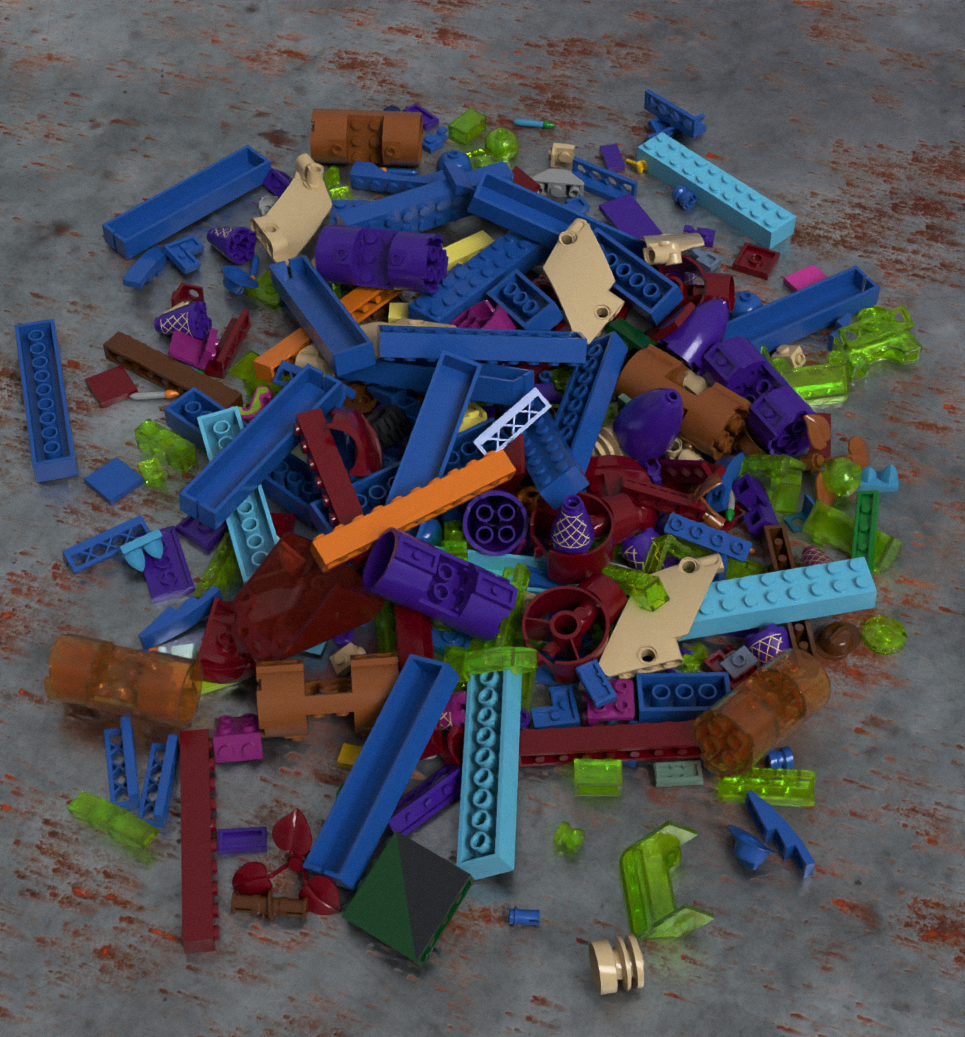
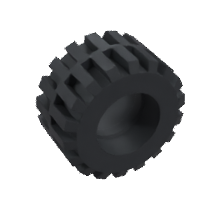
M397 404L381 406L365 416L376 432L382 450H386L396 444L410 429L409 422Z

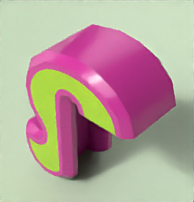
M263 385L256 388L249 408L238 407L242 420L249 423L274 398L271 387Z

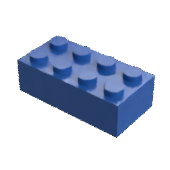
M515 269L486 293L495 308L497 305H500L503 310H506L511 317V321L519 330L549 331L564 319L556 303L518 269Z
M728 672L636 673L634 690L637 722L663 723L666 721L704 720L705 726H731L733 704Z

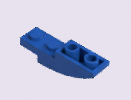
M743 452L724 456L714 463L722 464L726 469V472L720 477L723 484L710 490L705 499L716 512L726 510L731 486L739 479L744 458Z

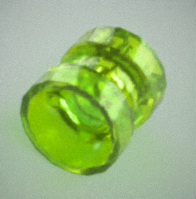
M562 821L555 832L553 843L559 846L565 844L569 851L577 853L583 843L586 831L580 828L571 829L570 823Z

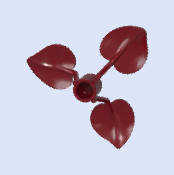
M299 808L294 809L288 815L281 818L272 830V838L276 846L284 851L289 850L290 857L288 861L268 875L263 863L248 862L236 871L232 879V886L239 894L266 896L269 889L273 891V885L269 879L289 867L294 872H304L303 883L305 887L299 891L298 897L299 899L309 897V912L317 915H332L343 909L338 888L332 879L325 875H315L308 881V871L302 866L312 846V834L309 824Z

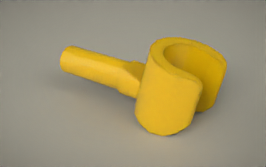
M626 159V163L636 167L637 173H642V170H648L645 160L633 161Z

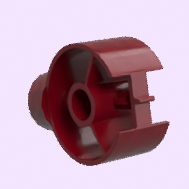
M682 254L681 264L665 266V264L650 265L663 275L676 271H685L697 275L704 281V285L683 284L677 276H666L679 286L684 297L666 317L690 301L696 306L713 298L717 300L718 298L723 299L728 304L729 314L733 313L735 306V284L732 274L703 271L702 267L694 259Z
M585 492L576 494L584 502L594 527V540L601 538L603 535L607 538L599 547L586 553L556 552L550 539V529L559 508L554 511L545 499L535 507L530 519V552L534 551V558L540 557L548 567L549 579L565 584H580L595 572L604 573L613 559L614 547L640 530L638 512L626 493L619 492L599 498ZM538 536L548 540L545 542L549 549L548 553L537 539Z
M595 572L577 587L557 586L538 594L527 606L522 619L523 647L526 659L528 660L531 656L536 660L537 669L543 666L554 675L555 683L571 684L581 682L575 672V668L595 659L599 663L609 641L610 627L628 602L624 591L607 575ZM572 609V611L564 610L557 612L550 621L540 619L544 615L556 610ZM596 621L604 632V638L591 654L580 659L578 654L582 649V636ZM529 639L549 642L542 651L551 658L556 655L564 659L570 658L571 661L556 660L554 664L529 645Z

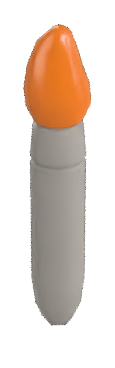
M175 390L137 392L129 397L132 400L171 399L179 396V393Z

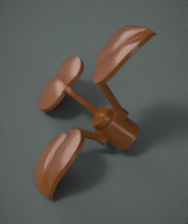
M817 414L804 415L803 418L806 422L809 442L815 450L808 452V455H802L799 459V466L804 472L817 473L815 478L816 503L818 511H822L835 502L837 487L834 479L828 477L827 472L819 469L824 466L825 462L850 458L852 469L860 471L868 466L869 453L863 438L853 436L848 442L849 454L828 458L819 455L817 452L827 446L826 442L831 437L830 426L824 417Z
M714 472L702 484H691L685 493L694 495L692 499L694 503L700 499L702 503L707 504L701 522L719 530L724 525L726 519L713 510L702 497L713 488L723 484L718 474ZM665 534L662 542L665 553L676 537Z

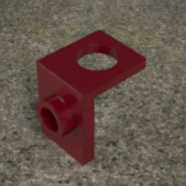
M181 282L177 290L172 294V307L186 299L204 301L203 287ZM189 290H195L199 296H193Z

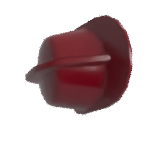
M459 726L451 727L448 735L442 738L443 753L440 754L448 765L462 768L465 731Z

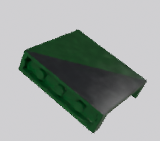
M396 831L393 836H389L386 840L380 857H376L370 866L371 871L366 879L363 878L359 882L354 898L345 904L342 918L349 924H354L403 954L414 964L422 968L475 880L468 872Z

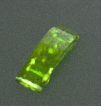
M525 647L485 648L460 655L448 662V664L460 676L457 682L459 683L470 681V675L511 669L514 674L534 672L537 667L536 649Z

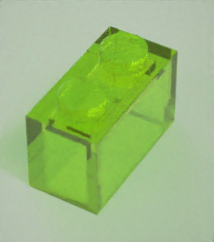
M471 108L448 125V139L466 147L487 130V116Z
M777 468L776 475L771 476L770 489H773V491L769 490L768 497L774 512L784 514L796 513L801 490L802 471Z
M612 758L574 759V796L621 797L623 785L622 760H614Z

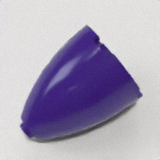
M713 298L696 305L682 325L656 342V347L661 348L667 354L683 362L687 368L702 377V366L705 361L704 355L717 342H723L729 317L727 302L721 298H718V300Z
M655 388L645 391L630 400L617 413L613 421V433L616 434L621 444L620 448L629 456L642 461L662 457L673 445L682 425L684 408L680 394L671 388Z
M498 488L487 490L470 499L464 508L462 515L464 535L468 542L482 554L490 556L508 554L521 543L522 539H525L528 531L529 522L525 507L516 496L506 490ZM517 508L520 514L519 532H515L510 523V520L515 516Z

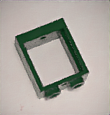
M618 317L613 322L609 321L604 328L605 334L615 331L619 337L639 351L647 348L649 344L657 346L655 341L621 317ZM625 357V360L621 368V372L627 364V362L630 360L627 357Z

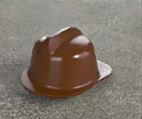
M362 382L352 384L350 388L357 393L353 400L346 397L343 407L357 409L363 415L370 413L377 402V399L367 391V387L372 384H363Z
M743 427L745 433L734 444V449L737 453L743 452V460L756 463L768 457L774 462L779 463L778 460L771 457L749 430Z
M834 622L825 627L815 641L817 653L827 660H841L860 644L862 635L860 630L849 622Z

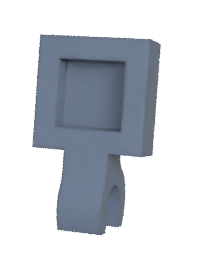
M693 247L688 251L692 253L688 257L694 259L707 272H713L721 265L722 258L708 250L703 253L697 247Z

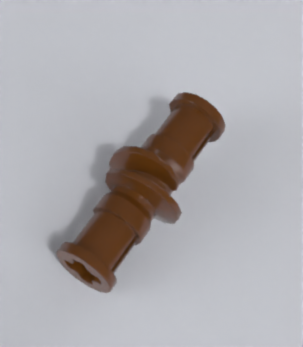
M272 889L268 890L266 896L258 894L242 895L236 891L232 893L231 914H236V912L251 913V915L262 914V920H265L268 915L270 922L273 923L277 915L280 917H302V920H307L309 897H304V899H293L284 896L273 897Z

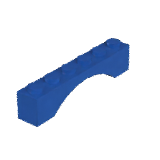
M355 161L349 174L352 189L394 194L446 179L443 170L421 176H401L386 172L374 163Z

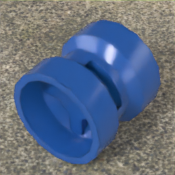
M679 185L674 189L672 199L680 203V206L685 210H688L695 205L697 195L689 191L685 185Z
M789 746L781 747L778 751L773 749L764 751V763L768 773H775L781 768L785 771L794 768L793 754Z

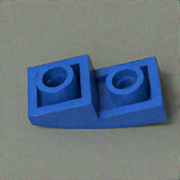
M847 313L835 322V330L828 337L827 349L834 353L844 343L848 335L852 314Z

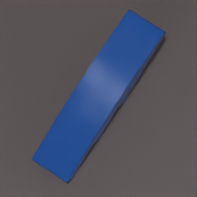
M154 246L145 252L122 279L123 285L141 289L145 282L150 283L154 275L159 276L169 260V257L162 251L163 247Z
M375 383L367 387V391L383 406L397 404L409 424L414 426L422 405L420 400L408 396L407 389L398 390L394 386L380 387L379 384Z
M213 585L201 598L197 599L191 596L177 610L169 606L138 635L142 647L149 649L166 642L207 617L215 597L224 602L221 590Z
M752 790L747 791L744 805L764 844L774 841L783 861L793 858L803 878L812 876L815 861L802 840L767 802Z

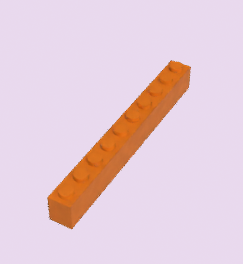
M358 286L341 298L340 301L355 321L360 323L403 291ZM302 326L253 360L256 378L274 384L272 380L282 360L295 365V359L299 351L313 343ZM285 371L282 378L288 375Z
M503 449L497 452L492 450L478 461L476 459L471 460L460 470L458 468L451 470L447 473L446 477L441 479L437 477L423 488L420 486L414 488L409 492V495L403 498L398 496L384 507L383 505L375 507L366 516L361 514L347 525L340 524L327 535L323 533L316 536L312 540L310 552L322 572H325L372 549L377 539L386 529L394 527L406 532L473 499L487 490L511 480L516 469Z

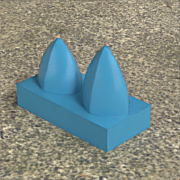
M892 464L885 467L882 471H875L870 466L860 471L855 470L856 491L878 490L879 492H898L899 490L898 473Z
M158 528L120 546L118 554L121 560L125 559L133 568L143 572L145 568L143 550L152 557L160 559L163 554V544L161 541L163 535Z

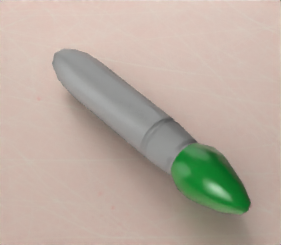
M732 486L725 511V518L728 522L735 515L736 496Z

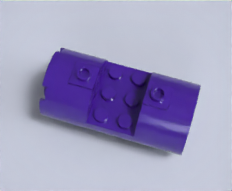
M328 224L322 229L317 240L315 265L316 270L326 283L435 294L439 291L438 283L443 282L444 276H447L449 257L446 250L442 248L444 239L439 234Z
M737 336L727 339L722 343L717 342L704 355L705 361L702 366V377L709 387H712L717 382L750 401L752 404L750 408L752 410L748 418H746L745 426H747L749 432L772 458L783 461L789 455H799L811 445L803 416L817 414V412L747 338Z
M394 527L386 529L377 539L369 553L362 575V587L365 591L401 607L415 610L440 621L447 627L482 642L492 640L500 632L498 626L503 618H508L510 611L514 609L518 591L517 588L510 584L509 579L458 558Z

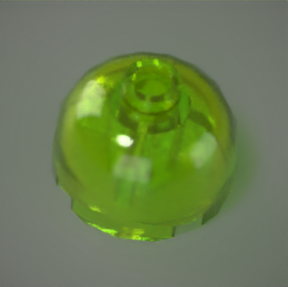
M494 129L485 138L484 153L489 155V159L493 161H509L510 157L514 156L515 158L519 153L518 138L509 129Z
M836 457L823 464L822 467L825 466V470L822 471L824 482L831 493L836 492L839 495L836 497L837 499L844 500L856 493L861 487L862 469L859 464L851 459Z

